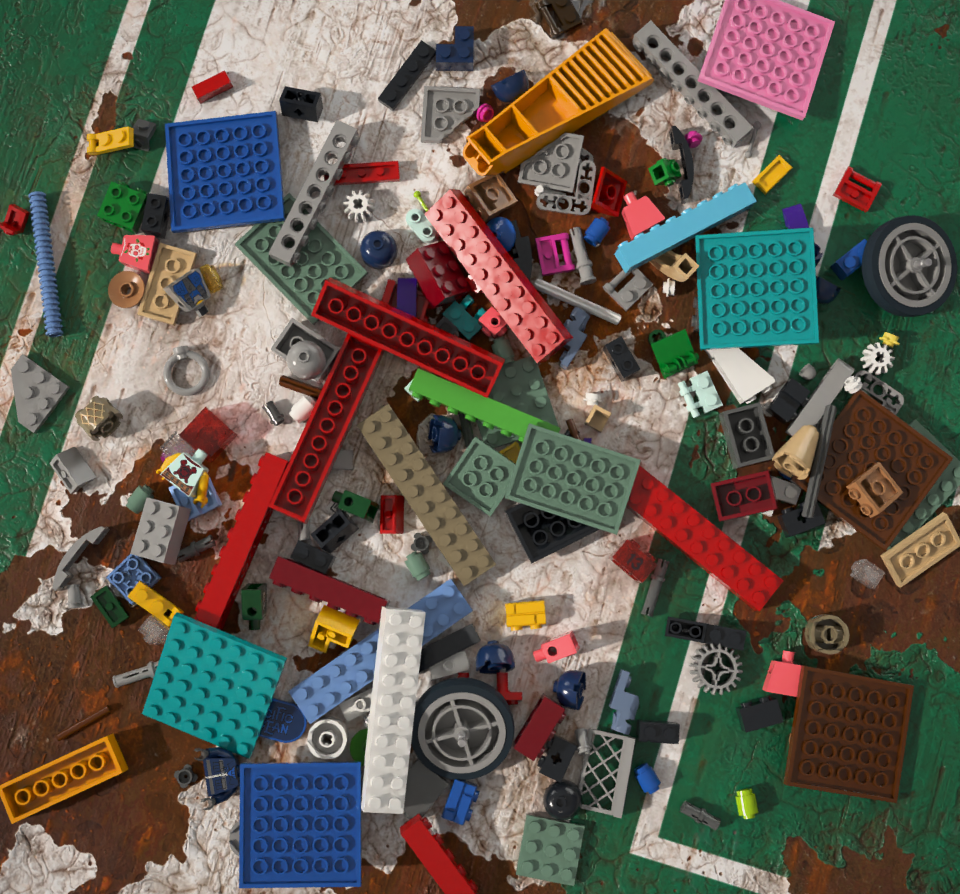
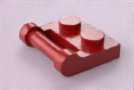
M848 166L833 196L866 213L882 183L879 181L875 182L853 171L854 168ZM849 177L871 188V191L848 180Z

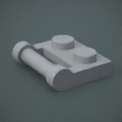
M636 268L628 273L622 270L610 283H606L603 289L627 311L653 286V283ZM632 273L634 277L617 293L614 288Z

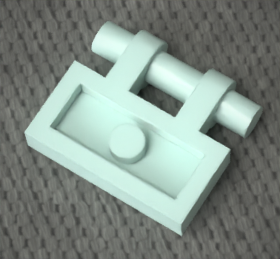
M708 371L691 377L689 381L692 386L687 387L685 381L678 383L680 395L684 397L688 405L686 408L688 412H691L693 418L700 416L697 408L702 407L705 414L723 406ZM692 392H695L698 398V402L694 403V400L690 394Z

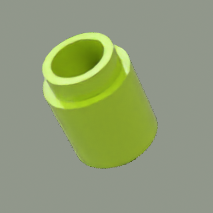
M752 789L737 790L735 798L739 816H743V819L755 818V814L759 813L755 793L752 792Z

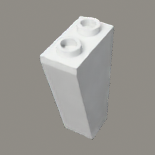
M739 348L705 350L740 404L743 402L749 404L757 398L755 396L761 391L764 394L773 388L771 384L776 382L775 379Z

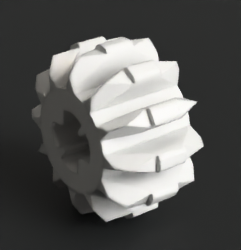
M359 190L358 195H356L355 191H352V197L346 195L347 201L343 202L345 207L343 211L345 214H349V220L355 217V222L358 223L360 218L365 222V216L372 217L370 211H375V207L372 205L374 200L369 199V193L363 195V191ZM359 204L360 206V204H362V208L359 209L358 207V209H356V205Z
M879 342L875 343L874 346L870 344L867 346L868 350L862 351L864 357L860 360L866 362L862 368L869 367V373L874 371L875 375H880L881 372L885 374L888 372V368L893 367V364L890 362L895 359V357L890 356L893 350L887 351L886 344L882 346ZM877 356L880 358L878 362L875 360Z

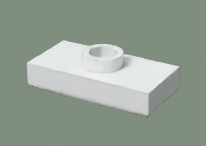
M464 650L429 667L432 680L470 670V666Z
M373 687L339 704L347 722L370 711Z

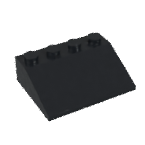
M521 503L504 510L531 564L600 530Z

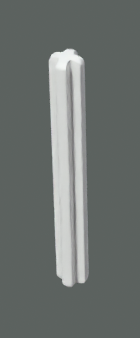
M539 278L534 283L536 290L615 325H618L622 316Z

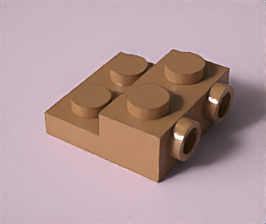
M499 174L486 176L468 185L464 191V196L485 223L499 216L502 211L516 205L518 202Z
M880 462L875 463L846 486L849 489V496L859 502L862 513L867 516L869 515L870 518L880 514L903 494V491Z

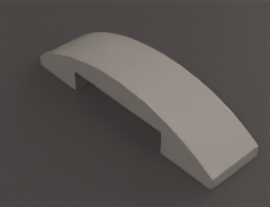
M101 526L86 533L70 547L57 568L53 581V589L55 591H62L74 576L68 571L89 543L98 545L110 530L108 527Z

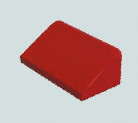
M225 70L192 86L200 104L233 88Z
M381 495L380 534H403L404 496Z

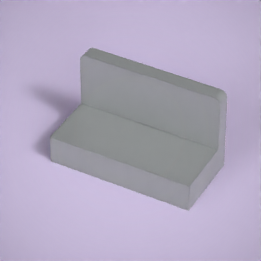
M76 447L56 454L49 463L70 494L77 492L83 484L94 480L96 477Z

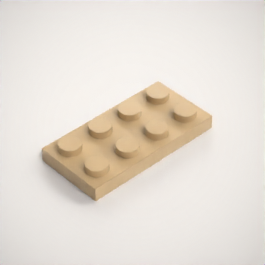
M163 243L159 244L137 315L173 326L176 325L181 308L163 288L194 268L197 253Z
M942 512L883 553L881 558L895 584L901 588L960 547V538L948 515Z

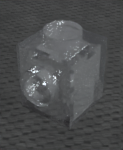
M860 559L852 565L850 576L866 587L875 589L885 572L868 560Z
M150 615L138 631L144 635L143 639L148 644L159 645L160 643H165L170 627L154 615Z

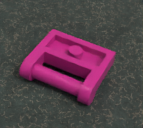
M568 233L535 238L542 276L575 271V265L572 264L568 244ZM555 242H561L565 265L560 266Z

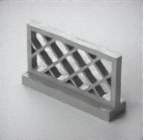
M590 728L588 742L594 750L584 756L579 789L581 795L589 792L594 802L589 805L582 804L581 809L622 818L636 737ZM592 735H601L605 743L596 748L592 743ZM605 736H607V737H612V738L607 741V739L605 738ZM615 738L623 740L622 748L617 752L614 751L609 743ZM607 744L613 754L604 760L598 750ZM596 752L602 762L592 767L588 758ZM615 756L619 762V768L612 772L606 761ZM604 764L610 774L600 780L594 769ZM592 772L598 782L589 787L585 782V776ZM612 776L616 785L615 788L608 792L602 781ZM600 783L606 794L597 799L591 789ZM607 795L612 801L611 810L602 808L599 803Z

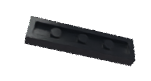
M421 40L378 97V101L394 111L434 58L436 50Z

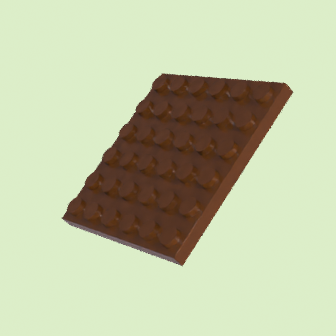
M860 389L852 395L834 419L817 501L881 550L886 551L953 458ZM880 462L903 491V494L880 514L870 518L869 515L867 516L862 513L859 502L849 496V489L846 486L875 463ZM811 470L806 479L798 480V476L793 475L790 481L807 493Z
M801 665L783 784L897 803L914 685Z

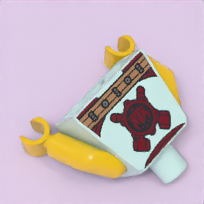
M198 448L193 456L183 452L167 457L161 468L156 471L157 474L161 473L160 475L163 476L162 480H168L188 497L196 496L197 498L193 500V504L200 502L201 508H203L208 503L206 496L209 469L202 464L208 454Z

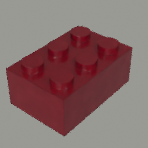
M445 241L417 248L406 258L410 269L433 309L459 301L471 291L467 280Z
M769 470L711 483L719 522L779 509Z
M543 693L512 743L513 748L535 761L536 757L540 759L545 751V742L547 740L551 741L556 732L554 730L556 724H561L566 716L565 708Z

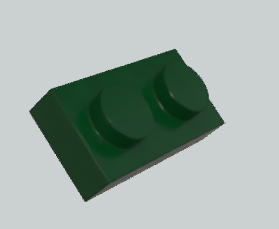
M108 585L91 596V599L112 628L117 627L130 617Z

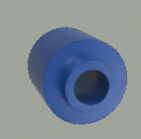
M602 217L599 219L595 218L585 231L584 240L594 247L600 244L610 230L609 222Z
M646 762L634 769V776L644 793L649 792V794H652L659 790L661 782L652 766H649Z

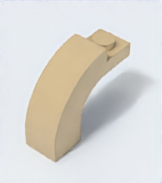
M671 250L649 261L662 273L679 282L686 281L699 267L686 253L678 255Z

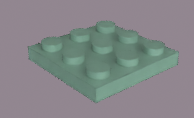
M475 436L443 485L491 517L506 495L516 463Z
M526 814L516 875L574 886L585 826Z

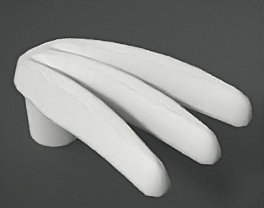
M538 185L535 189L537 197L542 193L566 195V193L543 188L541 185ZM544 196L542 200L548 204H553V207H555L554 202L548 201L547 197ZM560 199V203H565L564 200Z

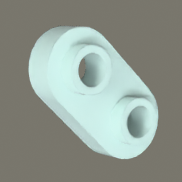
M410 210L406 215L407 225L423 243L433 242L437 236L436 229L421 210ZM414 215H417L419 218L418 220L414 221L412 220V217ZM430 230L431 232L429 235H425L424 231Z

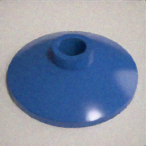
M504 217L491 219L487 226L494 235L497 233L496 238L506 251L509 252L516 240L514 225Z

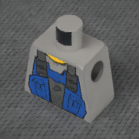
M199 268L191 269L163 288L184 312L194 309L199 317L209 312L203 302L209 299L211 294Z

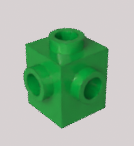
M662 158L648 168L655 186L665 185V187H669L676 183L675 180L682 177L680 167L675 159L667 160V158Z

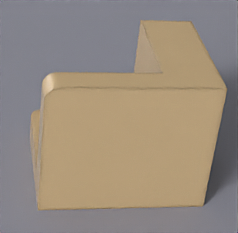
M594 405L584 424L601 433L612 413Z

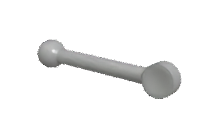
M759 121L753 124L754 131L748 151L745 152L746 158L752 157L753 144L757 131L761 127Z

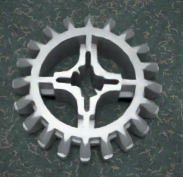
M711 643L709 644V649L703 644V652L696 649V653L699 656L692 655L691 657L693 660H696V663L689 664V666L695 667V670H691L690 674L697 675L692 681L698 682L700 680L697 687L702 688L704 686L703 691L705 693L710 688L712 695L716 694V690H718L720 695H723V688L730 692L729 685L734 688L737 686L733 682L734 679L737 681L741 680L740 677L736 676L737 673H743L742 670L737 669L738 666H742V662H736L740 656L738 654L733 655L735 649L731 648L728 650V647H722L721 649V643L715 647ZM715 652L711 662L702 663L707 655ZM721 653L728 658L731 667L722 664ZM716 663H718L717 666L724 670H716V673H714V670L707 667L716 666ZM701 669L709 671L710 679H712L711 684L704 679ZM730 673L725 681L717 684L722 674Z

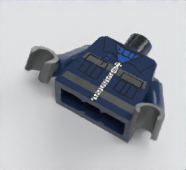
M221 747L206 748L205 750L201 748L194 749L196 752L201 751V756L194 759L203 761L208 797L212 796L211 798L201 799L200 803L206 800L209 803L208 807L203 810H210L214 805L227 801L238 791V786H240L239 757L234 756L231 751Z

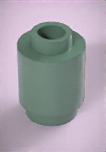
M504 337L495 339L491 347L495 355L505 359L503 365L515 362V355L509 339H504Z
M138 485L128 498L126 506L134 513L139 514L140 511H143L146 498H154L152 494L154 491L147 485Z
M415 551L406 556L407 561H405V564L413 578L416 577L417 581L431 574L429 571L430 567L422 553L417 554Z

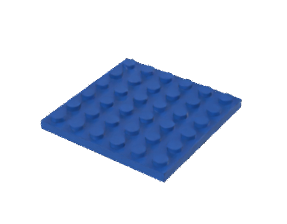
M276 111L165 124L171 231L173 233L285 221L278 117Z
M361 762L241 763L239 888L361 887Z

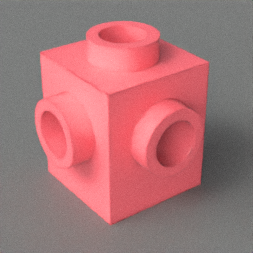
M492 306L478 319V323L482 326L481 330L487 337L492 336L494 339L497 336L502 337L508 330L506 328L508 324Z

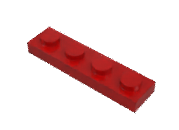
M399 162L344 164L342 176L339 180H336L333 186L400 181ZM324 175V181L329 178L328 175Z

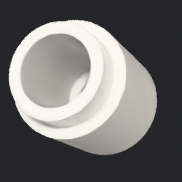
M303 396L291 408L290 416L299 424L302 421L305 422L310 417L316 401L310 396L307 398Z

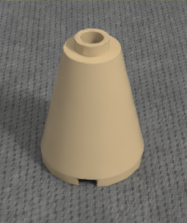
M812 425L802 426L774 454L772 461H775V468L790 478L792 475L798 476V480L806 479L810 474L819 439L817 429Z

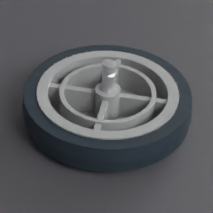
M902 216L882 224L872 233L863 252L862 274L870 296L883 310L896 316L917 317L938 309L948 299L956 282L957 258L951 240L939 225L921 216Z
M451 678L430 687L417 701L411 744L418 759L430 771L448 779L471 780L490 773L507 757L514 737L513 715L505 698L491 685L473 678Z

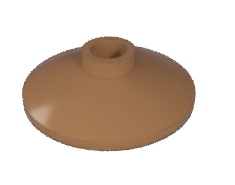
M122 271L116 274L108 286L110 300L120 308L136 306L142 300L145 293L143 279L132 271ZM131 288V292L127 294V290Z

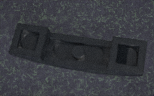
M672 126L669 136L672 150H680L685 180H681L678 187L681 204H685L691 193L694 180L693 158L684 135L676 126Z
M473 624L421 650L419 673L480 642L481 640Z

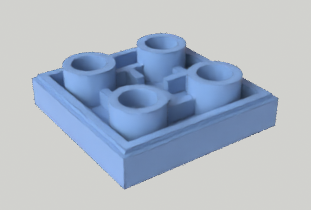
M133 554L124 559L106 577L131 605L136 603L128 598V594L139 580L152 588L162 579L142 557Z

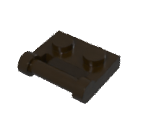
M542 0L536 4L538 11H541L548 23L553 38H557L582 25L583 21L571 0ZM549 7H552L562 25L561 27L557 26L548 10Z

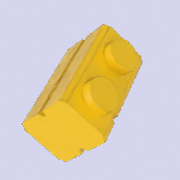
M544 600L505 603L506 625L511 627V631L523 630L522 626L529 625L530 629L542 628V624H546Z

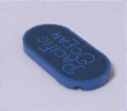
M273 698L259 736L283 743L296 741L304 734L307 727V719L297 704Z

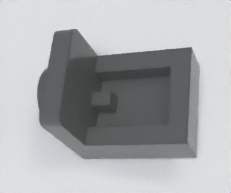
M138 119L133 126V148L149 151V141L156 131V123Z

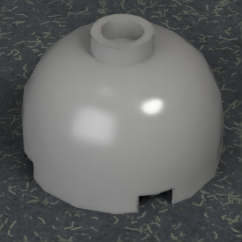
M299 341L292 345L288 351V368L299 379H314L325 369V353L315 342Z

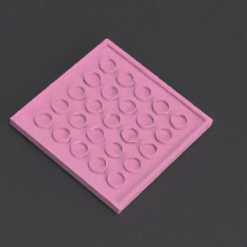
M725 0L698 82L803 121L835 21L780 0Z

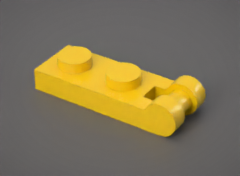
M128 126L98 134H87V142H89L87 154L100 155L134 147V129Z
M141 580L128 594V598L161 620L168 627L171 626L173 617L177 612L184 614L179 607ZM167 609L172 611L169 617L164 614Z

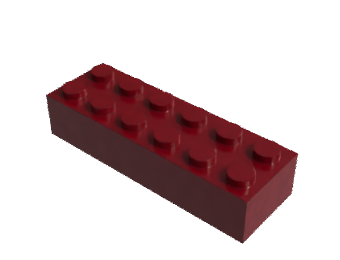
M278 556L269 579L274 580L272 583L282 588L289 586L292 588L291 592L298 595L306 593L310 595L309 599L315 602L325 601L328 603V607L335 610L342 608L346 610L345 614L354 618L358 617V615L364 617L363 621L371 625L380 623L382 606L388 607L390 600L286 557Z

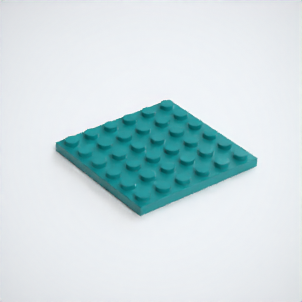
M813 228L695 235L696 263L699 265L697 268L700 350L819 344Z
M177 612L173 617L142 714L250 759L287 658Z

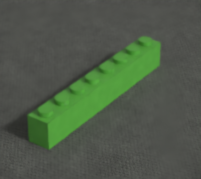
M419 368L409 387V391L412 393L411 396L419 400L423 398L430 400L429 404L440 408V405L447 407V411L452 414L458 415V412L464 414L465 419L471 422H476V420L483 422L482 426L491 430L495 427L501 430L500 433L507 437H511V435L518 437V441L522 443L529 423L557 433L561 429Z

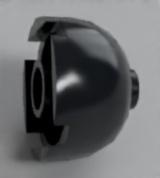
M562 780L561 783L558 781L552 782L546 788L543 795V805L546 812L557 820H569L575 817L583 804L579 787L569 780Z

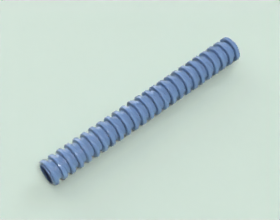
M36 191L31 192L28 197L30 198L31 220L33 221L32 226L35 233L33 237L35 238L34 243L37 250L35 252L37 255L36 260L39 261L37 266L39 267L38 272L40 274L38 277L40 278L39 283L42 290L40 294L43 296L41 297V301H43L42 307H44L43 312L45 313L43 318L46 319L44 320V324H46L45 330H47L45 334L48 337H58L63 334L61 330L63 326L60 324L62 323V319H60L61 314L59 313L60 308L58 307L60 302L57 301L59 300V296H57L58 290H56L58 286L55 284L57 279L54 278L56 273H54L55 267H53L55 262L52 261L54 256H52L53 250H51L53 246L50 244L52 239L50 238L51 233H49L50 227H48L50 225V222H48L49 216H47L48 211L46 210L48 206L46 205V194Z

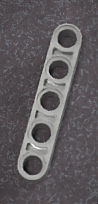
M838 358L810 395L808 402L800 409L796 418L790 423L785 433L792 437L804 425L815 427L824 414L825 406L831 405L845 385V380L851 377L855 369Z

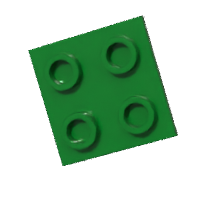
M686 329L651 344L664 379L698 364L699 356L697 353H694Z

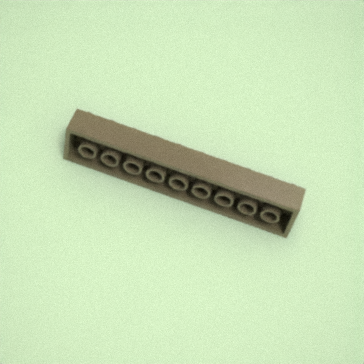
M387 404L357 424V427L463 586H466L494 567L496 563L390 405Z

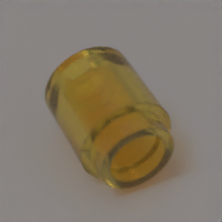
M205 264L199 268L210 293H215L224 287L222 284L223 280L214 265Z

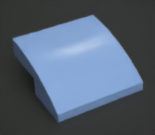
M210 477L206 496L208 503L203 508H201L200 502L193 504V500L197 498L196 496L188 497L174 485L169 487L175 504L191 509L188 521L222 505Z

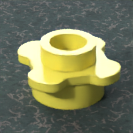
M884 332L883 337H879L883 341L882 344H886L888 347L893 348L894 345L900 344L898 343L899 337Z

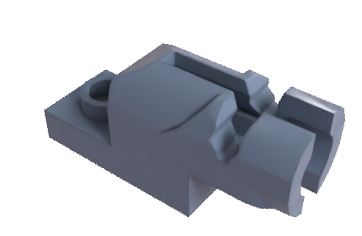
M575 307L570 314V318L573 321L567 319L563 324L573 337L563 346L569 351L565 350L559 358L562 361L560 367L564 370L568 368L588 336L583 332L590 316L578 307Z
M620 669L608 705L616 710L613 713L611 729L629 735L632 726L626 720L635 719L639 706V696L624 691L625 687H629L631 677L629 676L630 672Z

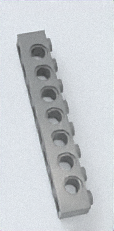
M651 20L634 35L632 41L634 48L646 56L647 62L650 65H654L664 79L667 78L672 88L684 96L686 103L692 105L702 119L705 118L709 122L710 128L722 136L725 144L734 148L750 134L753 129L750 123L716 88L698 82L700 71ZM648 44H655L657 47L651 48ZM661 57H667L669 61H663ZM674 70H679L682 74L677 75ZM687 83L693 84L695 88H689ZM703 96L707 98L708 101L703 102L700 100L699 97ZM712 110H718L720 115H715ZM725 123H730L733 126V128H727L725 126Z
M336 120L269 251L272 259L291 268L294 263L296 264L301 256L299 252L302 246L305 247L309 241L308 235L311 230L315 229L318 222L317 217L319 213H323L326 207L325 201L327 197H331L333 194L334 183L341 178L342 168L345 163L349 162L352 148L358 145L360 137L356 128ZM339 142L346 143L342 148L337 147ZM332 158L337 159L335 164H329L328 161ZM322 175L329 176V178L326 181L320 180V177ZM315 191L321 192L317 198L311 197ZM311 208L312 211L306 215L303 214L304 209ZM301 224L304 226L301 231L294 230L296 225ZM289 241L295 242V245L292 248L286 247V244Z

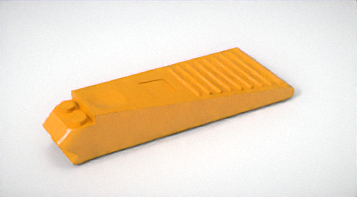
M605 28L483 127L467 136L468 143L463 149V156L477 174L481 176H493L502 171L507 173L534 156L548 144L554 142L565 132L572 133L650 86L654 79L650 72L614 33Z

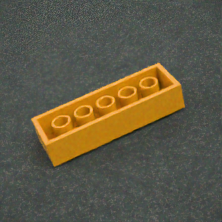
M114 733L0 785V797L13 824L127 771L128 766Z

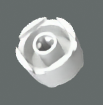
M335 717L320 719L309 730L308 748L317 758L334 759L344 751L349 741V732L346 725ZM326 735H331V736H332L331 741L328 740V741L326 742V741L324 740V738L326 737Z

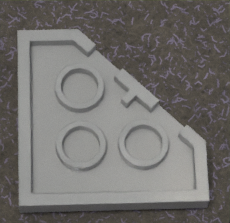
M424 86L421 143L440 144L473 116L479 108L480 89Z
M565 132L554 142L521 163L518 183L536 187L541 185L543 188L573 193L584 136Z
M22 354L11 368L17 417L20 424L36 434L70 387Z

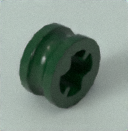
M659 329L652 331L648 337L649 344L654 343L652 336L659 334L661 336L660 339L666 337L665 333Z

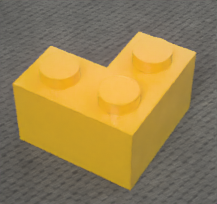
M324 605L315 621L308 646L324 653L327 652L331 642L349 648L360 619Z

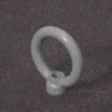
M188 346L173 348L174 354L167 360L163 371L166 385L171 391L182 396H191L199 393L204 389L209 380V367L206 360L198 353L189 351ZM193 359L201 367V379L192 388H181L172 380V367L178 360Z

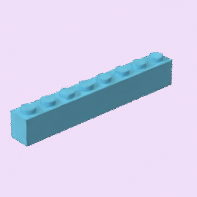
M734 184L728 188L727 192L723 193L721 191L715 194L712 200H703L697 204L696 208L684 210L681 216L677 218L676 216L670 217L662 226L657 224L650 229V232L646 234L642 232L636 235L633 241L628 242L626 240L619 244L614 255L624 272L628 273L695 238V235H701L750 209L757 201L747 184Z

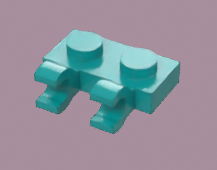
M468 294L460 304L454 301L442 315L458 328V331L470 341L482 329L478 319L486 311L481 308L472 317L466 310L474 303V299Z

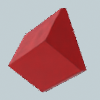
M601 167L590 211L618 217L627 181L606 167Z

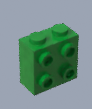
M111 181L97 216L106 223L137 234L143 221L147 192L139 188L133 190L129 188V185L120 181L118 184Z

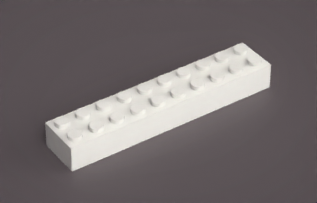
M382 606L361 785V809L363 812L403 814L426 615V612L422 610Z

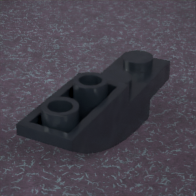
M513 220L511 222L515 227L516 240L511 250L513 257H517L513 260L530 281L532 252L529 236L521 238L517 221Z
M668 617L665 636L706 644L713 643L717 646L721 643L722 647L744 650L747 631Z

